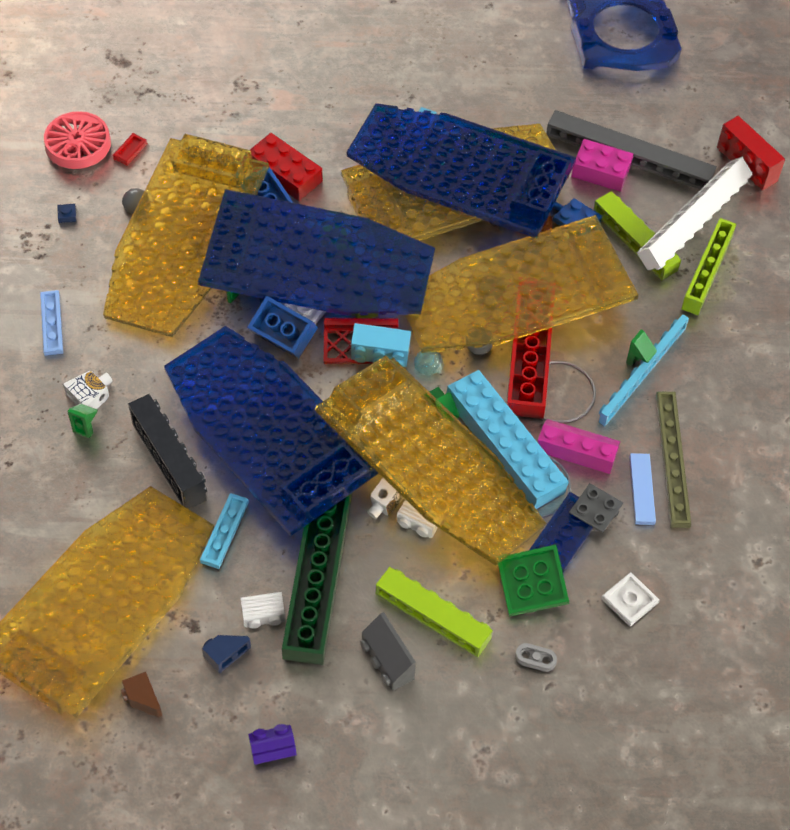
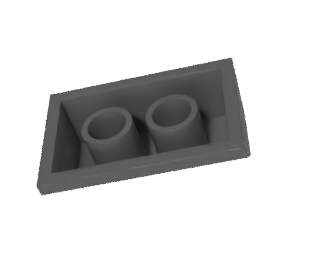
M380 613L362 631L360 644L363 650L371 655L370 659L375 669L379 668L381 671V678L386 686L389 685L394 691L415 679L416 662L385 613Z

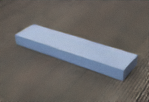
M59 290L40 292L44 356L63 354Z
M630 453L635 525H655L656 517L650 454Z

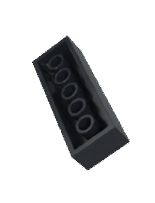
M147 394L128 403L132 425L184 510L187 511L205 502L207 488L204 483L206 479L201 471H197V465L193 457H188L185 444L178 441L179 437L175 428H170L168 425L170 424L169 419L165 413L162 414L160 412L161 408L156 399L153 400L150 394Z

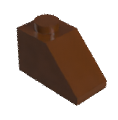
M146 671L122 680L124 688L120 691L124 702L129 701L132 708L158 718L162 716L160 705Z

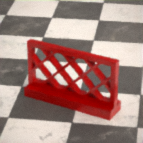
M324 318V364H374L367 361L363 363L356 362L345 354L351 349V342L345 337L349 333H353L355 323L398 329V318ZM328 333H336L339 338L332 343L328 339ZM342 340L349 345L343 352L336 346ZM333 348L339 353L336 358H327V353Z

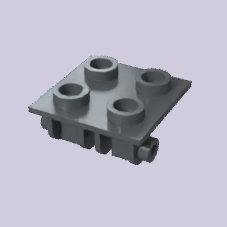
M589 483L569 513L603 533L612 519L616 518L619 514V509L623 502Z

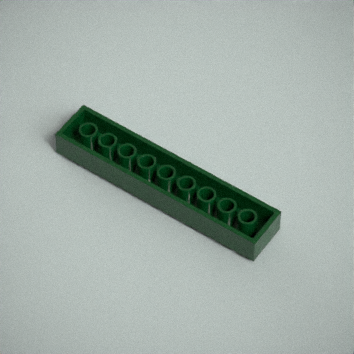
M321 469L314 470L282 644L283 660L324 665L354 488L353 473Z

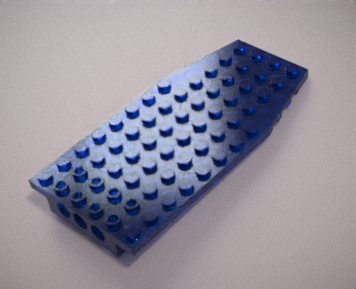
M375 103L347 150L348 158L403 192L536 239L576 162V157L447 113L432 114L428 110L418 112L414 111L413 108L398 109V106Z
M225 189L198 279V285L263 299L268 296L277 302L340 315H351V313H360V315H368V313H379V315H386L387 313H396L397 315L421 314L435 248L365 217Z
M224 326L164 365L165 372L195 432L290 536L385 469V465L287 363L282 360L278 361L274 358V355L262 351L254 343H249L245 340V337L227 326Z

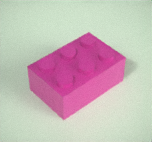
M584 139L573 163L571 177L621 192L631 168L634 153Z

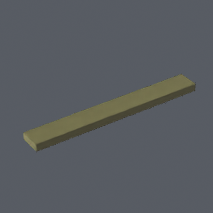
M657 391L656 402L671 528H690L691 516L676 392Z

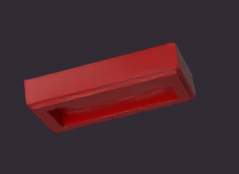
M132 133L113 154V159L128 166L148 144L147 139Z

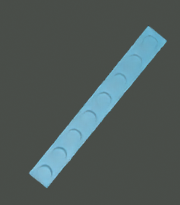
M682 315L678 320L675 319L670 326L671 329L663 333L659 343L654 344L657 352L648 363L641 360V365L632 370L630 378L622 382L618 393L614 392L608 405L604 404L599 411L600 424L603 426L607 425L684 332L689 320L687 316Z

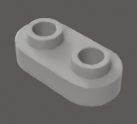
M528 643L519 645L516 650L515 657L521 665L545 672L553 670L556 666L557 656L552 650ZM527 654L529 658H524L522 655ZM547 660L549 664H544L542 661Z

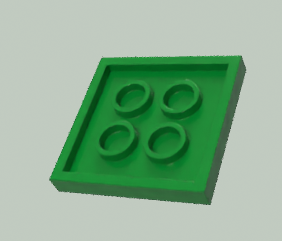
M556 545L497 557L510 617L570 604Z

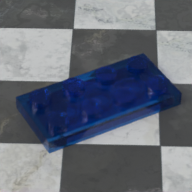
M569 492L529 549L533 550L556 545L563 573L594 529L569 513L579 499V496L572 492Z

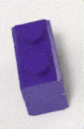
M278 724L272 729H256L253 733L248 734L254 765L297 755L291 725Z

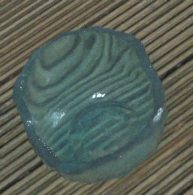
M423 349L414 359L415 369L429 377L434 373L440 374L444 367L442 356L435 349Z

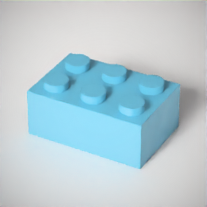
M355 323L351 342V359L360 363L367 361L373 362L376 365L388 364L396 368L407 367L411 331Z

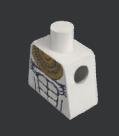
M88 371L65 382L63 385L66 395L75 405L84 404L98 409L108 399L109 393L106 386L112 383L113 380L108 373L98 378L92 371Z
M388 470L370 495L372 506L367 513L374 519H377L381 513L389 516L407 495L405 480Z

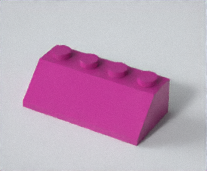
M549 419L543 424L538 438V444L547 455L607 474L611 473L621 442Z

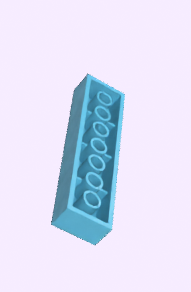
M480 370L447 386V393L451 392L460 418L533 511L566 493L569 481Z

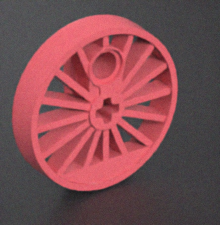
M76 111L60 115L47 126L44 133V146L47 156L55 164L69 169H82L97 164L107 155L111 146V137L107 125L100 117L92 113Z

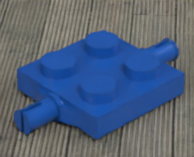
M573 198L566 205H561L556 201H553L551 207L559 211L553 216L552 221L579 239H582L589 233H593L599 238L603 235L604 231L596 227L601 221L602 215L577 199Z

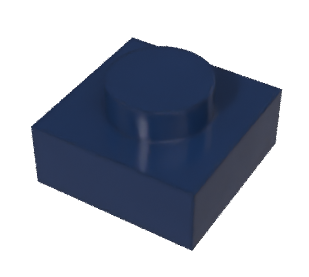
M75 203L57 205L59 223L77 222Z

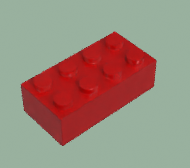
M739 115L724 123L717 144L719 151L730 161L743 157L752 172L749 178L762 191L777 183L785 158Z
M269 133L247 151L248 166L256 172L270 167L287 194L297 201H301L323 182L322 167L273 133Z

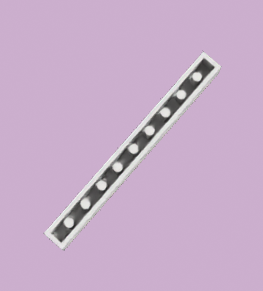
M743 157L729 161L637 252L647 270H659L664 267L665 262L674 257L675 252L684 247V243L693 238L696 231L703 228V224L712 218V214L718 212L721 209V205L727 203L730 200V196L736 194L739 191V187L748 182L747 179L752 175V172Z

